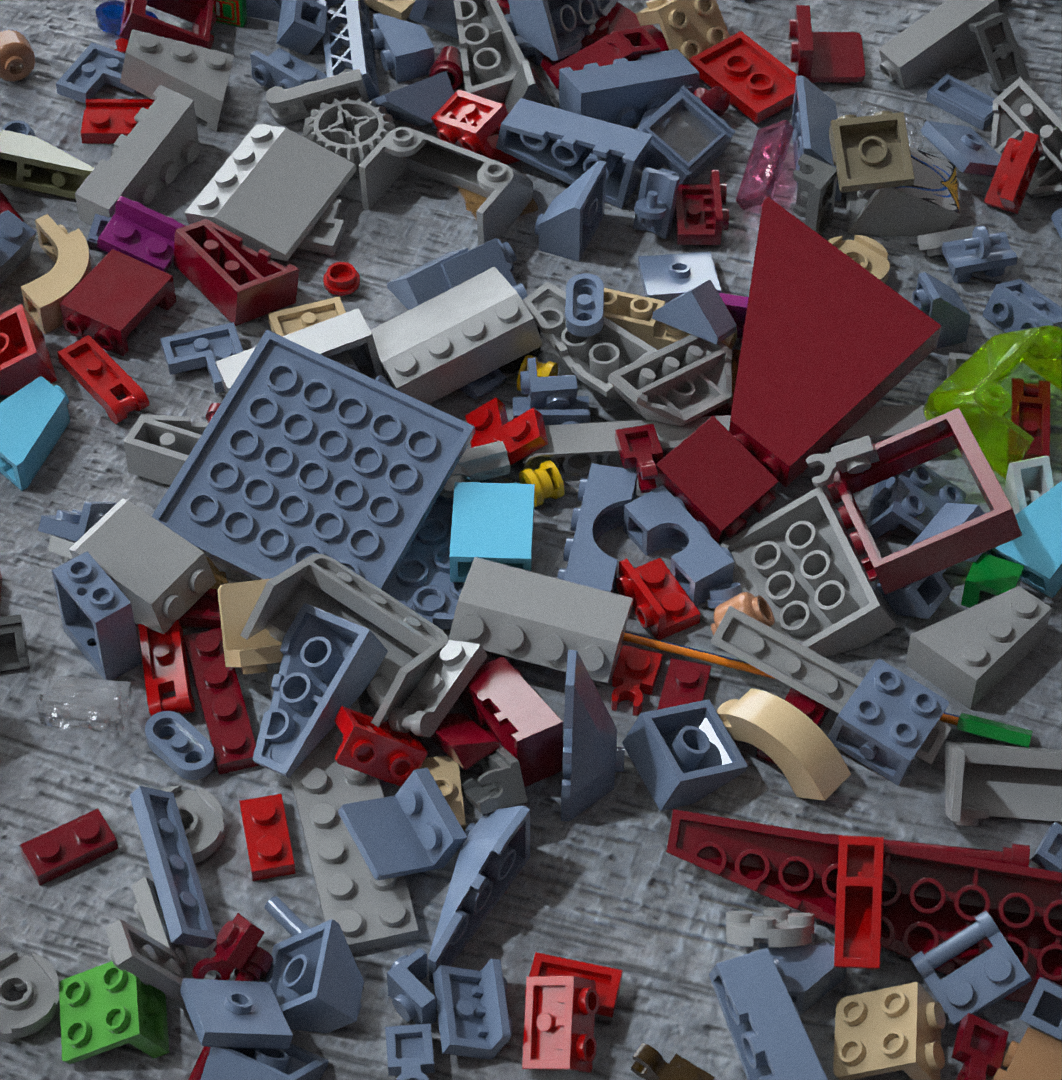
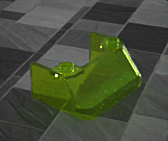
M1046 325L999 333L992 336L929 395L923 408L927 421L959 408L991 469L1006 479L1009 463L1022 461L1034 438L1005 417L1012 405V398L1008 391L1000 384L1024 363L1062 391V329L1059 327Z

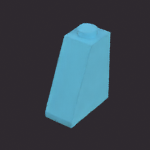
M42 376L0 403V473L21 491L29 487L70 422L67 407L69 399L60 386H53Z

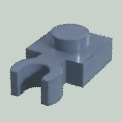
M431 1023L385 1027L388 1075L398 1076L396 1080H429L424 1073H434Z

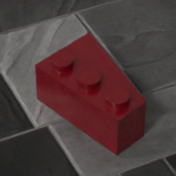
M208 219L175 230L173 264L231 323L234 322L235 326L296 303L299 268L292 264L286 267L271 260V253L264 249H260L258 252L243 245V238Z
M504 657L481 665L459 696L471 719L519 761L524 787L561 772L564 746L563 721L523 679L521 673L514 669Z

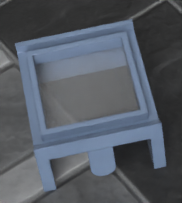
M684 86L638 128H634L638 131L653 134L648 150L651 155L646 163V167L659 170L665 165L671 171L677 172L680 175L679 184H689L726 150L736 132L725 120L717 116Z

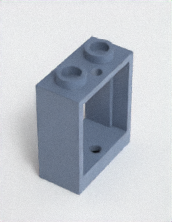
M86 551L53 569L52 575L64 632L104 681L108 683L142 664L132 604L89 552ZM96 642L97 644L95 646H91L90 643Z

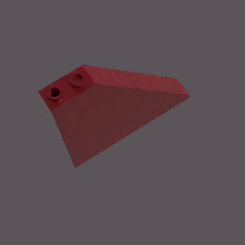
M769 197L765 198L762 204L729 432L782 485L787 487L809 467L806 462L809 456L823 454L937 348L942 326Z

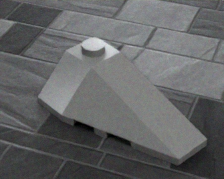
M548 281L523 299L536 325L576 377L607 398L624 401L608 381L610 373L658 351L606 317H604V325L601 331L593 336L579 337L571 334L566 328L565 320L566 292Z

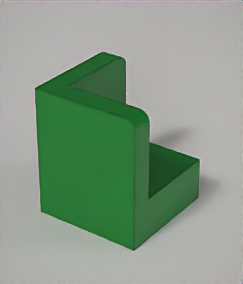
M982 553L970 568L965 581L961 605L971 608L979 604L984 591L1000 595L1020 586L1024 566Z

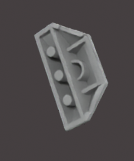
M1019 77L993 100L994 117L991 147L1002 156L1009 138L1022 140L1025 131L1039 135L1043 151L1027 192L1032 198L1062 193V120Z
M691 334L610 373L608 381L617 394L646 420L684 426L729 403L732 397V350L722 342L716 345Z

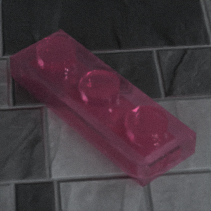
M787 119L757 131L736 197V202L742 210L757 205L762 206L763 200L767 197L773 200L794 128Z

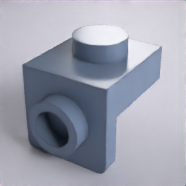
M536 358L527 359V371H520L521 393L529 394L530 408L547 407L552 410L564 409L569 405H576V375L537 377Z
M421 948L409 956H401L392 964L387 972L388 996L392 999L394 1008L404 1020L410 1021L412 1019L416 1024H433L437 1021L436 997L420 982L428 975L427 954Z

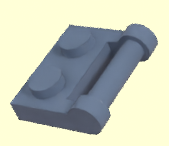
M987 911L976 916L975 923L926 954H923L921 951L910 958L936 1000L942 1005L945 1014L955 1029L959 1027L960 1020L968 1013L976 1016L1032 981L1030 975ZM987 937L993 946L992 948L943 979H939L934 969Z

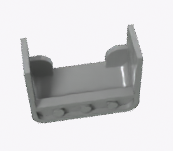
M399 127L390 131L359 165L363 209L368 211L406 168L485 198L486 201L476 211L478 246L495 238L500 239L533 199V183L526 175L506 164L407 127Z
M312 554L267 581L240 635L248 640L263 629H267L275 640L282 642L283 637L304 603L371 630L388 650L367 687V693L371 697L372 703L379 708L371 722L377 727L389 719V715L394 708L402 707L419 681L424 677L441 650L448 643L447 635L439 627L337 560L323 554Z
M946 742L945 814L953 821V824L964 826H979L980 819H986L989 816L1062 822V750Z

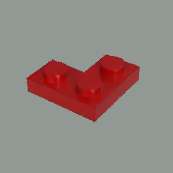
M496 397L465 415L466 422L475 426V434L470 441L471 448L503 441L510 465L549 444L543 416L534 407L508 422L505 404Z

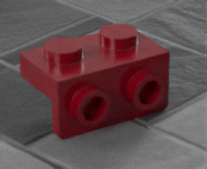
M711 170L710 184H679L674 209L677 245H721L722 230L729 229V209L722 208V205H726L727 187L726 183H720L719 170Z

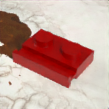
M86 99V109H84L81 127L82 144H114L121 134L128 136L138 123L134 119L136 114L142 107L149 109L155 100Z

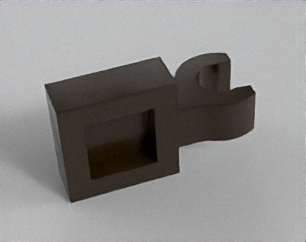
M645 1043L640 1045L632 1058L635 1062L631 1070L646 1080H715L713 1075L678 1054H675L670 1063H667L656 1049Z

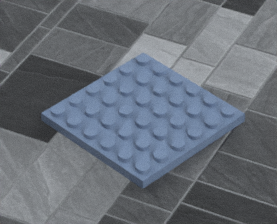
M266 330L152 517L205 553L206 557L254 580L274 578L312 554H323L337 560L384 591L473 438L475 426L272 331Z

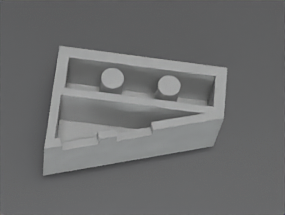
M132 29L125 53L120 83L153 100H156L153 97V93L159 85L194 100L196 116L207 121V127L216 131L234 55Z
M141 414L124 440L128 472L171 485L209 423L191 422L188 416Z
M1017 586L911 634L905 664L971 710L1045 638L1052 608L1020 586Z

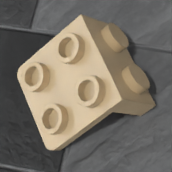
M648 0L646 2L647 8L636 13L640 26L659 23L669 50L678 49L688 61L695 55L730 37L716 0Z
M270 579L222 584L218 588L226 667H242L243 674L268 672L267 664L282 661L283 654L280 651L282 642L275 640L267 629H263L248 640L240 636L267 581Z
M919 982L839 999L836 1004L834 1075L839 1080H853L904 1070L912 1080H940V1069H943L945 1065L944 1052L941 1047V1029L945 1027L946 1019L942 1005L935 1001Z

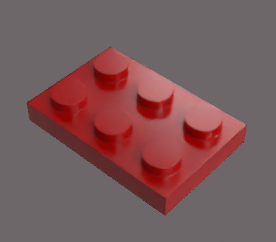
M742 31L689 59V62L700 73V79L712 88L719 86L724 91H727L730 95V103L756 124L794 103L795 82L798 75Z

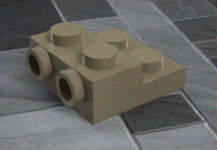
M880 111L872 116L864 117L843 115L836 120H831L829 138L833 164L837 169L840 193L914 184L915 177L904 112Z

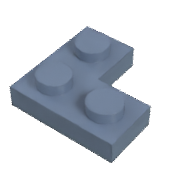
M91 43L56 82L57 94L85 103L86 99H92L105 83L135 93L136 90L120 83L125 53Z
M234 322L160 338L170 375L207 367L215 393L225 391L215 362L243 352Z

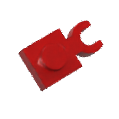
M626 645L622 646L612 676V686L616 687L611 696L612 711H617L620 702L629 700L633 702V715L638 716L641 713L643 694L652 695L662 666L663 654Z

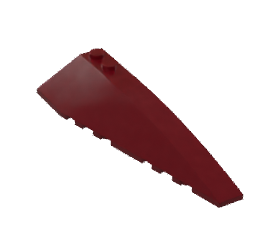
M673 809L666 853L803 913H812L815 918L835 926L839 836ZM884 844L881 947L909 959L921 951L923 954H926L975 923V917L987 911L1032 980L1003 998V1000L1027 1004L1039 978H1046L1062 986V872ZM985 937L934 970L949 975L993 946Z

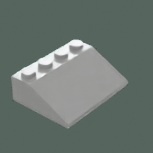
M256 124L185 211V216L189 225L208 219L243 238V245L258 252L260 249H264L271 253V258L288 261L356 172L357 168L351 161L285 127Z
M495 266L370 330L373 334L382 370L392 388L426 404H430L543 346L533 316L517 291Z
M817 487L735 535L732 539L720 544V547L727 548L733 556L735 562L733 569L734 582L741 583L742 591L752 593L755 597L758 595L762 596L769 604L775 619L771 628L827 657L863 647L898 626L881 592L876 587V582H870L861 562L864 558L862 555L858 556L849 536L851 532L846 530L838 512V507L822 487Z

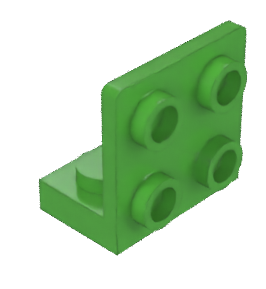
M112 961L60 981L62 1060L64 1062L73 1064L127 1043L132 1044L152 1058L170 1053L166 995L161 990L150 984L145 985L138 977L126 970H119Z

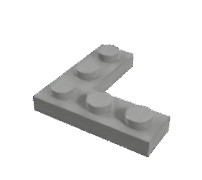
M145 876L131 886L137 901L134 909L139 920L145 925L147 934L122 919H118L105 928L111 945L108 948V954L113 964L119 970L128 971L138 977L145 985L150 984L164 992L168 998H175L184 1004L179 991L183 978L195 979L191 976L195 965L188 946L171 943L155 883Z

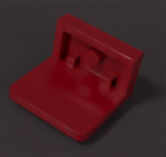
M796 5L795 19H789L788 40H793L790 43V63H795L796 74L804 76L811 83H851L864 81L866 72L861 34L858 32H812L810 5Z

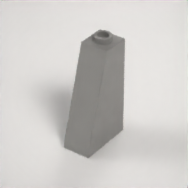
M946 0L879 48L881 58L879 67L882 74L888 81L892 82L894 80L903 89H906L982 54L983 52L976 33L970 32L968 24L982 21V17L990 13H1000L998 0Z

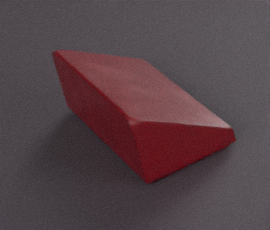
M464 713L447 714L434 734L430 736V739L464 770H467L499 747L498 742Z

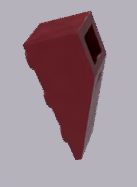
M643 27L617 30L550 67L547 73L559 86V69L570 67L573 71L583 70L585 64L597 63L600 67L613 65V61L620 58H626L629 62L636 61L641 55L659 52L661 47Z

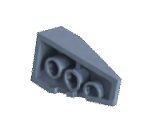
M508 0L510 16L514 21L517 34L552 61L560 60L576 53L582 46V39L586 35H591L596 29L595 23L599 18L606 16L618 2V0Z
M306 603L302 605L283 637L280 649L283 657L279 673L273 676L271 687L274 689L270 709L264 713L252 759L256 764L287 778L294 773L336 724L334 719L340 707L350 708L368 687L388 652L371 630Z
M568 650L561 821H571L612 791L615 783V772H624L625 747H617V728L577 650Z
M522 805L497 809L494 812L483 814L476 824L471 823L464 832L467 839L461 845L428 956L430 983L434 984L433 973L440 965L451 967L529 860V808Z

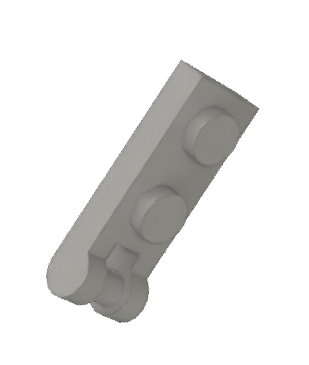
M360 69L342 72L317 81H310L289 89H283L279 86L273 87L266 93V100L269 107L272 108L273 118L279 124H287L311 116V110L320 109L321 103L332 104L334 98L338 101H345L349 97L350 100L357 101L362 97L364 102L369 101Z
M449 640L405 704L391 711L389 715L391 730L400 733H409L412 730V733L418 736H432L488 656L482 645Z

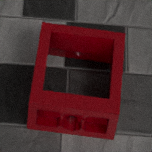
M125 0L120 37L129 40L133 29L211 49L214 35L210 34L217 18V13L213 12L214 0ZM146 6L193 23V31L185 30L146 15Z

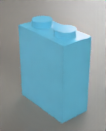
M455 482L449 555L450 582L466 581L474 557L532 571L535 484Z

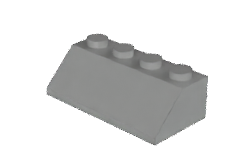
M474 557L457 602L448 641L455 640L481 644L485 651L564 672L567 671L568 650H577L591 679L608 683L612 679L619 658L633 598Z

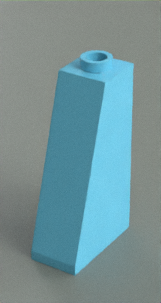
M1062 481L1015 515L1022 533L1021 537L985 552V554L1023 565L1024 570L1021 581L1051 598L1062 587Z

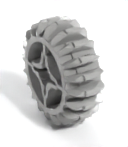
M349 97L345 101H338L334 98L332 104L321 103L320 109L311 110V116L305 119L302 136L354 163L357 168L354 174L359 173L361 162L390 131L395 129V122L392 115L386 112V108L377 107L375 101L365 103L362 97L357 101L350 100Z

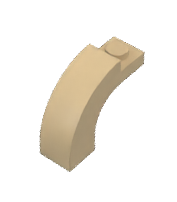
M48 214L36 219L35 224L39 245L53 260L55 265L45 275L21 286L25 309L44 334L63 325L60 303L92 271L89 247L80 229L78 228L68 233L62 224L57 225Z
M751 688L741 699L726 701L717 709V714L731 738L752 744L766 753L781 769L796 797L825 801L851 775L842 756L827 735L802 711L774 694Z

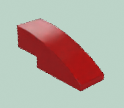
M839 835L834 948L835 968L880 970L884 837Z

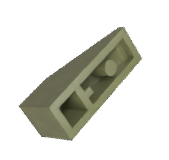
M1 130L0 183L76 199L75 192L93 171L94 167L38 137Z

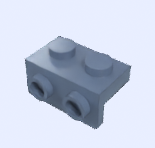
M490 959L481 971L440 965L433 973L442 1054L492 1060L502 1047L509 1042L513 1032V1022L511 1017L508 1016L506 1003L507 980L502 974L501 961Z

